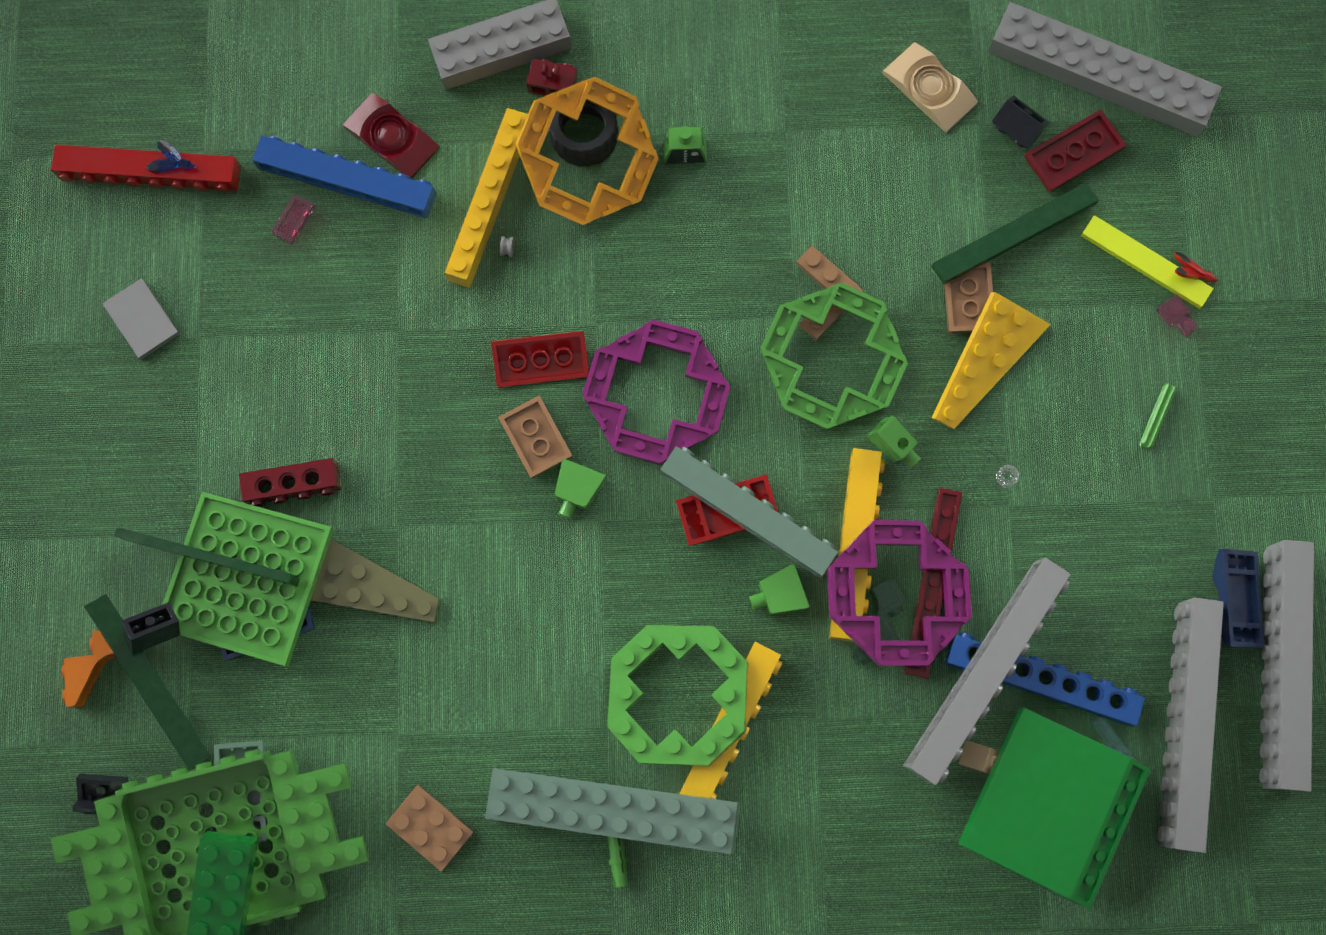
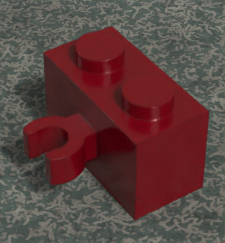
M533 59L526 83L528 93L547 96L577 84V68L568 63L556 64L547 59Z

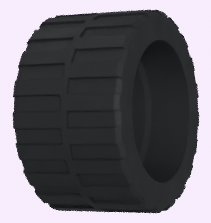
M586 100L580 114H591L604 122L605 128L599 137L584 143L568 139L563 134L562 129L571 118L558 112L555 113L549 128L551 142L558 156L567 163L579 167L597 165L601 161L606 160L614 151L618 141L616 140L618 136L616 114Z

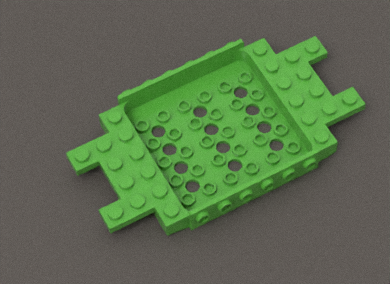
M259 749L245 752V757L236 759L235 755L221 758V763L211 765V761L195 765L196 769L187 771L185 767L171 771V776L162 777V774L147 777V782L138 784L137 780L123 783V788L115 791L116 795L94 801L99 826L50 839L56 863L81 857L91 906L67 913L72 935H85L120 925L123 927L124 935H187L199 841L209 827H215L220 833L258 837L266 833V839L271 840L273 843V849L269 853L261 851V841L257 843L246 930L249 929V925L258 923V926L271 924L274 922V918L283 917V920L297 917L298 912L306 906V903L325 899L328 896L323 873L369 860L364 835L339 841L328 793L352 787L347 763L300 774L294 749L271 755L270 750L260 753ZM253 790L259 791L262 795V800L257 805L250 803L248 799L249 793ZM203 803H210L213 806L214 811L210 817H205L201 814L200 807ZM160 815L164 818L165 826L162 829H155L153 827L152 819L154 816ZM264 815L267 818L268 823L264 829H259L255 826L253 821L255 816ZM163 839L167 840L171 845L170 851L166 854L159 852L157 848L158 842ZM274 863L278 866L279 873L276 877H269L266 874L265 868L267 864ZM166 864L175 866L176 875L173 878H168L163 874V867ZM172 888H177L181 891L182 898L179 902H172L169 899L168 894Z

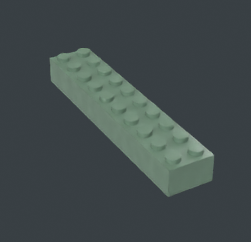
M493 768L485 819L734 854L740 803Z

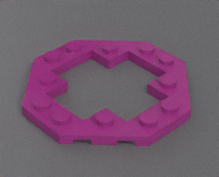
M651 320L644 324L645 326L634 332L631 331L616 339L610 345L603 346L595 351L583 391V397L615 453L661 465L666 462L676 446L680 449L682 447L690 449L718 433L730 392V385L720 372L717 363L703 343L698 331ZM647 344L691 355L685 377L707 383L696 424L672 419L666 441L622 429L628 406L606 401L618 359L641 365Z
M873 520L827 568L829 617L878 666L930 665L935 656L946 647L958 630L972 617L969 569L962 562H959L938 538L935 539L926 530L927 527L921 521ZM876 546H918L920 570L943 571L945 617H923L924 641H881L880 617L856 616L854 569L877 568Z

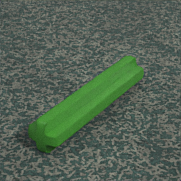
M1165 384L1162 387L1139 445L1141 447L1151 449L1154 446L1177 390L1175 386Z

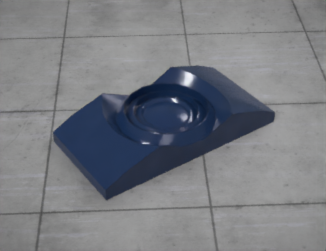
M1219 549L1212 579L1218 590V601H1223L1221 637L1226 647L1265 648L1257 552Z

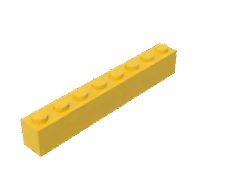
M509 108L506 109L445 270V275L449 282L470 288L520 157L516 142L528 114Z
M853 448L851 452L839 556L874 519L878 520L880 506L876 505V498L881 496L882 482H878L879 473L884 472L885 459H881L882 452ZM854 569L856 616H863V613L867 614L869 599H865V592L870 590L871 576L868 575V569ZM831 619L829 639L854 642Z
M754 642L746 658L748 662L746 725L750 717L756 718L761 708L757 703L761 695L766 697L772 685L768 681L772 674L777 675L783 663L779 661L780 654L757 642ZM723 707L714 725L727 714ZM746 726V732L711 766L693 765L679 794L716 799L717 794L713 792L717 784L723 785L728 775L725 768L728 762L733 763L739 752L736 746L739 740H745L750 728Z

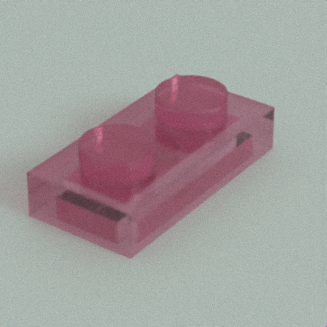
M293 194L271 233L293 245L315 209V205Z

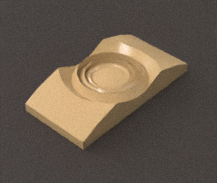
M915 42L882 72L945 133L952 129L978 104L975 96L961 79L950 74L933 53Z

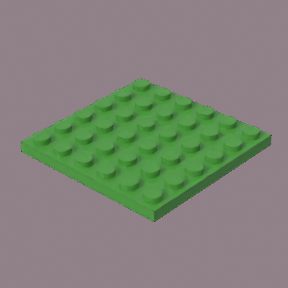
M202 492L183 545L291 573L299 577L300 581L298 587L180 555L163 604L170 603L179 620L180 636L289 667L334 528Z

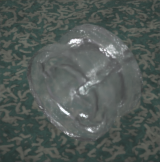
M1005 465L998 470L996 480L1002 487H1012L1019 480V471L1012 465ZM1007 471H1010V476L1013 477V480L1010 479L1006 482L1002 472L1005 474Z

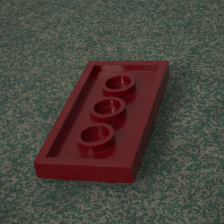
M1100 109L1025 153L1024 158L1048 193H1051L1120 152L1127 145Z

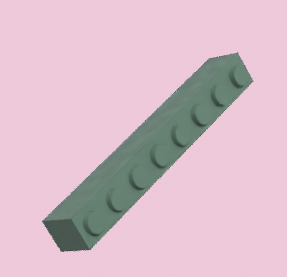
M675 447L660 469L661 475L818 578L823 576L838 553L834 549V544L826 539L819 540L814 536L815 532L804 525L802 528L793 523L795 519L784 512L779 514L773 510L775 506L767 500L762 499L760 501L753 497V491L745 486H742V488L734 484V479L725 473H722V475L714 471L715 467L705 460H702V462L694 458L695 454L689 449Z

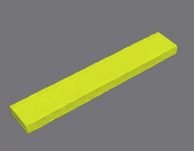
M1095 215L1081 234V237L1198 309L1204 305L1214 289L1199 279H1189L1177 275L1175 270L1178 266Z

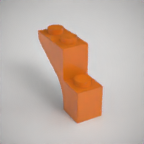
M99 630L92 631V637L90 638V649L93 655L64 658L61 673L63 679H65V689L62 692V698L64 703H66V707H83L104 665L116 657Z

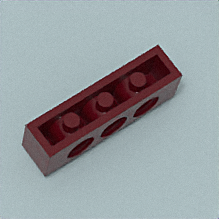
M334 458L239 473L242 501L257 507L264 506L265 502L274 501L275 504L288 502L289 498L297 497L298 500L311 498L313 494L320 493L321 496L335 494L337 490H341L338 462ZM314 475H319L318 482L315 485H310V478ZM290 479H295L294 487L286 489V483ZM272 483L271 490L263 493L264 485Z

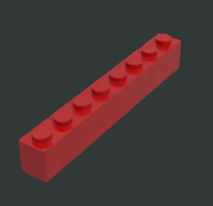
M55 145L51 171L60 180L65 182L81 180L85 183L93 184L95 181H101L109 185L126 183L135 187L145 184L154 188L171 186L179 190L189 187L198 191L216 189L224 193L230 190L238 191L241 169L240 163L234 156ZM152 161L159 165L154 171L146 168Z

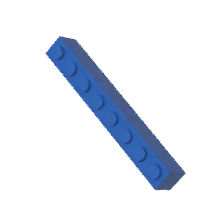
M261 135L252 159L258 169L427 219L436 197L433 185L426 180L420 179L416 181L402 173L397 175L389 173L388 170L382 167H376L375 169L368 167L367 164L361 161H347L343 156L337 154L330 156L317 148H312V150L306 149L299 143L291 142L289 144L276 136L265 137Z

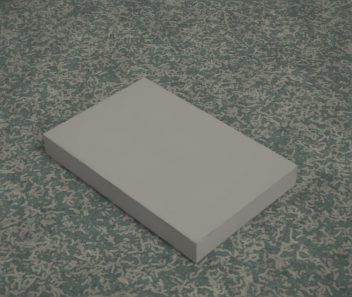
M142 278L102 303L140 360L180 335Z

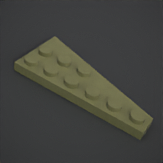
M333 540L330 541L311 601L432 623L436 622L440 603L439 598Z

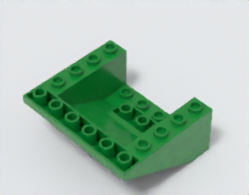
M1019 707L958 844L1058 897L1091 910L1151 768L1033 711Z

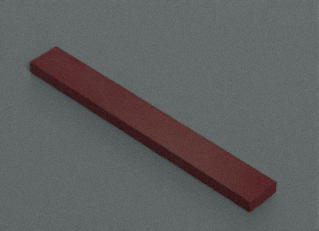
M938 488L930 534L935 539L938 538L952 553L963 492ZM923 570L910 641H924L923 617H940L944 597L942 570ZM931 664L928 666H905L904 674L929 679Z

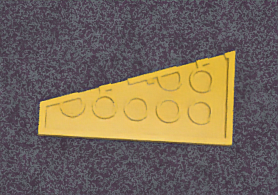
M991 292L932 415V419L951 429H955L1051 324L1000 294Z

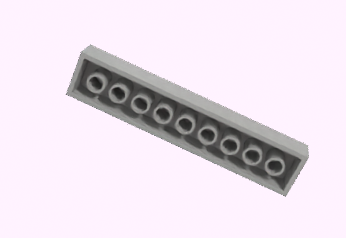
M1009 2L988 50L991 54L1196 137L1206 127L1222 89L1219 85L1012 2Z
M1282 540L1266 547L1263 554V562L1266 564V573L1263 576L1266 596L1262 602V608L1265 611V621L1263 622L1265 648H1262L1261 652L1262 659L1264 660V670L1261 673V682L1264 684L1261 707L1264 709V713L1260 723V730L1263 733V743L1260 746L1263 768L1260 770L1259 779L1262 783V789L1311 792L1314 542Z
M1046 557L1032 564L903 767L933 785H936L938 782L942 783L949 773L947 767L951 761L955 762L963 751L960 748L965 739L969 741L976 731L975 723L979 718L982 720L988 713L990 707L987 705L991 698H997L1002 691L1003 686L1001 683L1005 676L1009 678L1017 666L1014 662L1019 655L1022 657L1030 646L1027 643L1032 634L1036 636L1043 626L1041 620L1044 615H1049L1057 604L1054 601L1059 593L1063 594L1069 586L1070 582L1067 579L1071 575Z
M1191 598L1178 603L1174 611L1177 628L1172 636V642L1175 644V654H1172L1170 662L1171 668H1173V678L1169 681V692L1172 694L1171 702L1167 706V716L1170 717L1169 727L1165 731V741L1168 742L1167 752L1163 756V765L1166 766V772L1161 781L1164 798L1159 806L1162 824L1158 828L1157 839L1160 841V847L1206 853L1223 601Z

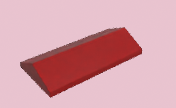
M584 330L491 341L497 387L588 377L589 367Z

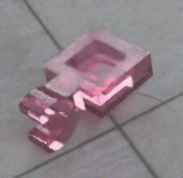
M1177 294L1156 309L1170 328L1176 324L1185 336H1188L1197 328L1196 323L1192 319L1187 318L1191 311Z

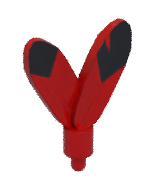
M1180 252L1174 253L1175 258L1186 266L1176 268L1175 273L1189 279H1202L1209 283L1211 281H1218L1214 274L1206 270L1204 271L1186 255Z

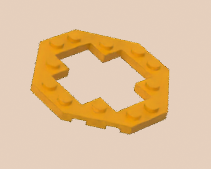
M592 77L533 101L516 142V147L540 207L580 225H585L642 200L659 158L656 150L653 148L651 136L645 119L641 115L640 105L636 96L597 77ZM586 100L625 118L616 140L636 149L619 191L598 182L590 203L551 186L559 163L539 154L555 113L558 112L573 120H578Z

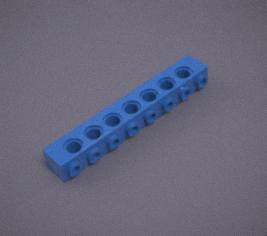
M960 632L959 635H955L950 641L944 664L964 671L971 661L968 656L969 650L971 648L978 650L982 643L974 641V636ZM1019 655L1014 664L1023 665L1026 670L1025 675L1020 677L1014 670L1009 678L1005 676L1002 684L1130 727L1137 726L1145 697L1139 696L1138 691L1124 687L1121 690L1115 688V684L1110 681L1100 679L1097 682L1091 680V675L1078 671L1076 674L1067 672L1068 668L1065 666L1043 664L1044 660L1035 656H1030L1028 659ZM1041 672H1045L1049 677L1047 685L1039 681V674ZM1065 679L1069 680L1072 684L1070 693L1063 689L1062 684ZM1089 687L1096 693L1093 701L1089 700L1086 696V691ZM1113 695L1119 700V706L1116 709L1110 704V698Z

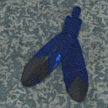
M159 140L157 146L167 159L152 161L146 166L148 171L154 173L178 168L187 170L195 168L191 161L182 159L174 147L164 140Z

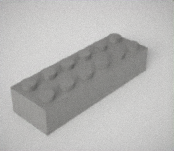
M545 0L428 39L445 90L530 63L533 59L539 60L572 49L570 35L557 0Z

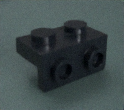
M80 773L76 778L78 800L72 806L73 812L87 815L97 814L94 801L116 795L115 791L122 789L123 783L129 782L128 777Z

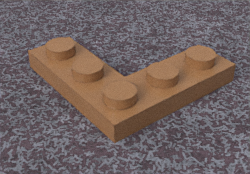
M813 246L796 261V265L824 289L842 282L863 292L862 288ZM831 305L822 326L804 319L799 327L817 341L845 311Z

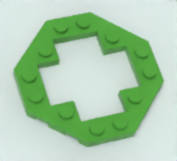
M842 282L780 305L760 348L783 410L826 430L888 407L908 364L899 345V339L894 326L891 324L887 314L885 303ZM831 305L873 324L864 346L885 355L868 394L864 395L846 386L836 407L795 389L794 387L803 370V366L783 358L800 317L822 326Z
M646 625L611 659L607 727L640 764L711 766L746 732L748 662L714 626ZM664 644L680 661L699 645L729 678L712 694V697L724 708L727 714L693 746L676 729L657 745L627 712L645 695L630 679V676Z

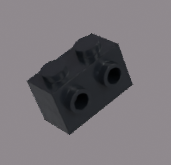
M1014 95L1007 99L992 120L998 131L1010 135L1018 146L1027 149L1036 142L1050 123Z
M169 602L121 621L123 636L132 654L180 636L179 620Z

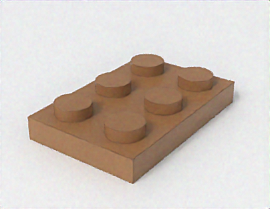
M985 263L944 285L948 334L972 333L991 292H993L991 263Z
M540 395L498 417L531 480L562 464L563 459L569 460L573 458Z
M420 785L413 789L385 823L441 872L474 833L472 829Z

